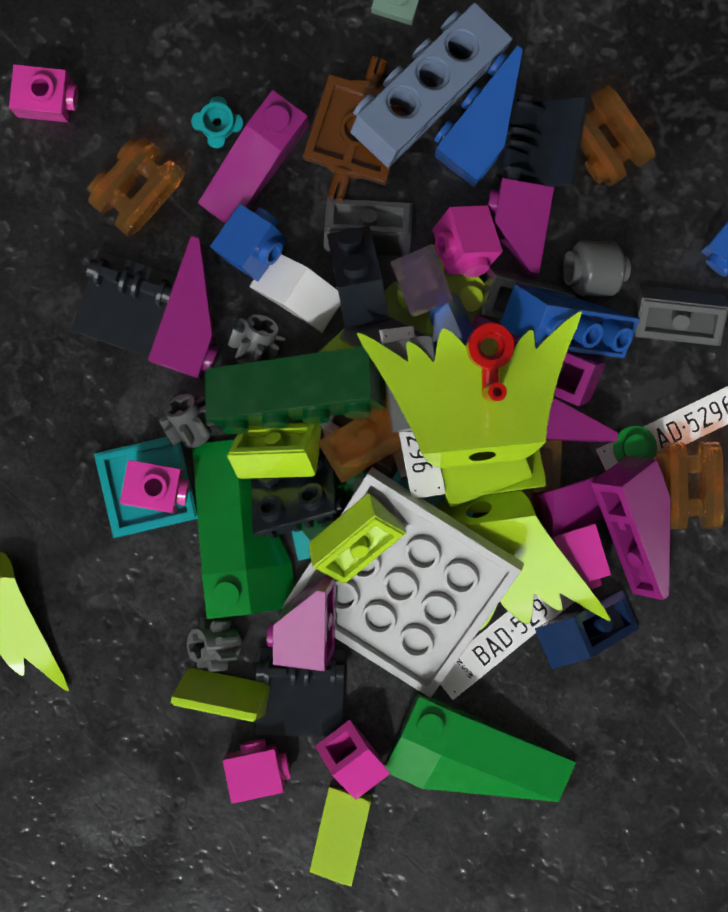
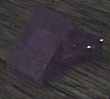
M433 244L390 262L394 283L398 292H401L413 317L447 304L452 300V295Z

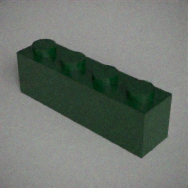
M363 346L205 369L206 420L221 427L222 432L228 434L246 433L249 431V426L262 425L264 428L269 429L286 428L289 426V421L303 420V422L311 424L326 423L330 421V416L342 414L348 418H366L371 416V411L387 409L385 380Z

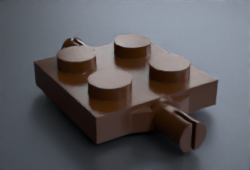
M373 56L370 58L364 81H349L330 74L328 76L303 154V160L324 166L334 173L328 194L326 195L330 200L334 201L338 186L340 185L336 202L344 203L350 179H365L384 186L386 185L391 166L387 168L350 133L356 120L353 112L358 104L370 93L376 98L385 89L381 86L388 62L382 58L376 74L374 73L378 64V57ZM398 105L390 106L397 115H408L403 107Z

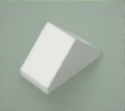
M282 254L273 265L268 267L258 282L253 280L250 288L321 333L324 332L340 306L337 289L308 267Z

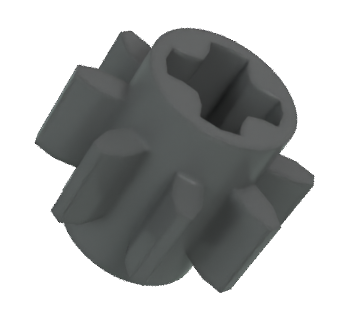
M252 315L247 321L242 318L238 320L237 326L233 328L227 344L232 348H237L235 358L240 364L276 359L277 356H280L285 338L277 336L278 325L272 319L263 315Z
M182 394L174 397L166 404L164 409L166 416L159 419V422L173 446L181 442L187 448H194L204 444L210 438L212 433L210 426L214 424L206 420V399L204 396L195 400L190 394Z
M200 618L201 628L191 629L187 638V651L190 658L197 662L198 668H208L209 672L228 670L227 661L237 660L241 650L239 632L231 626L230 620Z

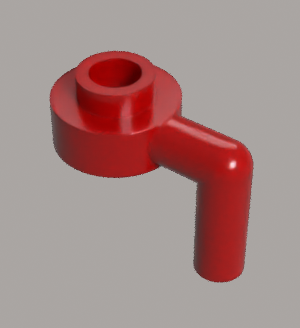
M487 323L478 326L470 333L466 343V350L472 363L481 368L483 398L490 402L501 401L506 397L507 389L500 383V367L504 366L511 359L514 352V340L511 333L504 326L496 323ZM485 338L493 339L497 345L496 352L491 356L485 355L481 350V343Z

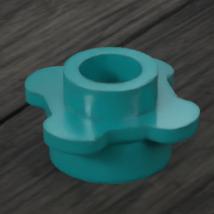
M220 96L211 98L210 103L204 106L200 113H195L191 119L193 128L202 131L208 138L209 146L215 149L222 148L227 137L233 132H240L243 128L242 117L238 114H233L227 106V101ZM215 119H220L221 125L215 126L213 124V121Z

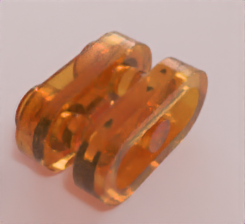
M606 85L591 96L595 109L590 113L586 111L580 148L588 158L585 165L592 178L598 184L605 182L612 187L627 176L623 165L625 161L630 159L636 166L641 167L655 157V150L620 96L612 87ZM604 123L619 143L614 149L598 128Z
M146 137L138 141L134 138L130 139L118 152L117 159L119 161L108 173L102 171L88 187V191L91 193L88 202L101 214H106L113 208L120 212L114 225L127 237L133 236L146 224L176 190L185 176V171L172 160L159 167L154 162L159 154V149ZM142 176L147 178L148 181L130 199L126 195Z
M684 442L665 443L663 451L656 453L655 460H657L663 472L664 481L671 498L670 530L686 529L689 516H698L702 529H721L724 521L723 454L720 443L700 442L697 455H687ZM688 473H697L698 499H689Z

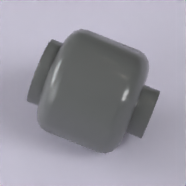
M581 240L573 246L571 251L565 254L562 269L563 278L576 295L584 297H611L618 293L623 282L629 279L631 264L628 256H624L622 248L615 241Z

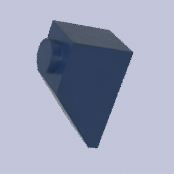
M623 589L598 599L609 615L610 621L594 614L583 606H579L535 628L551 669L591 659L639 630Z

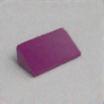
M602 474L536 495L543 521L550 537L604 519L591 482Z

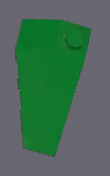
M234 440L207 442L192 448L201 569L207 619L249 615L283 609L285 601L295 587L293 564L280 536L278 535L277 538L271 539L269 536L253 535L251 478H238L227 457Z
M417 691L385 765L391 773L390 775L421 789L559 802L576 761L433 697L429 698L422 692Z

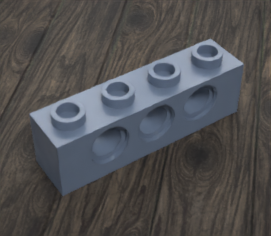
M476 3L470 6L463 14L456 10L440 28L443 33L435 41L427 38L422 42L412 55L414 61L406 69L401 65L395 68L382 84L385 89L376 98L370 93L355 108L353 114L356 116V120L350 133L387 168L404 154L490 69L495 60L502 52L506 51L513 38ZM449 50L460 52L465 59L455 58ZM426 77L431 79L437 87L432 88L424 85L420 78ZM390 106H401L407 111L408 115H397Z

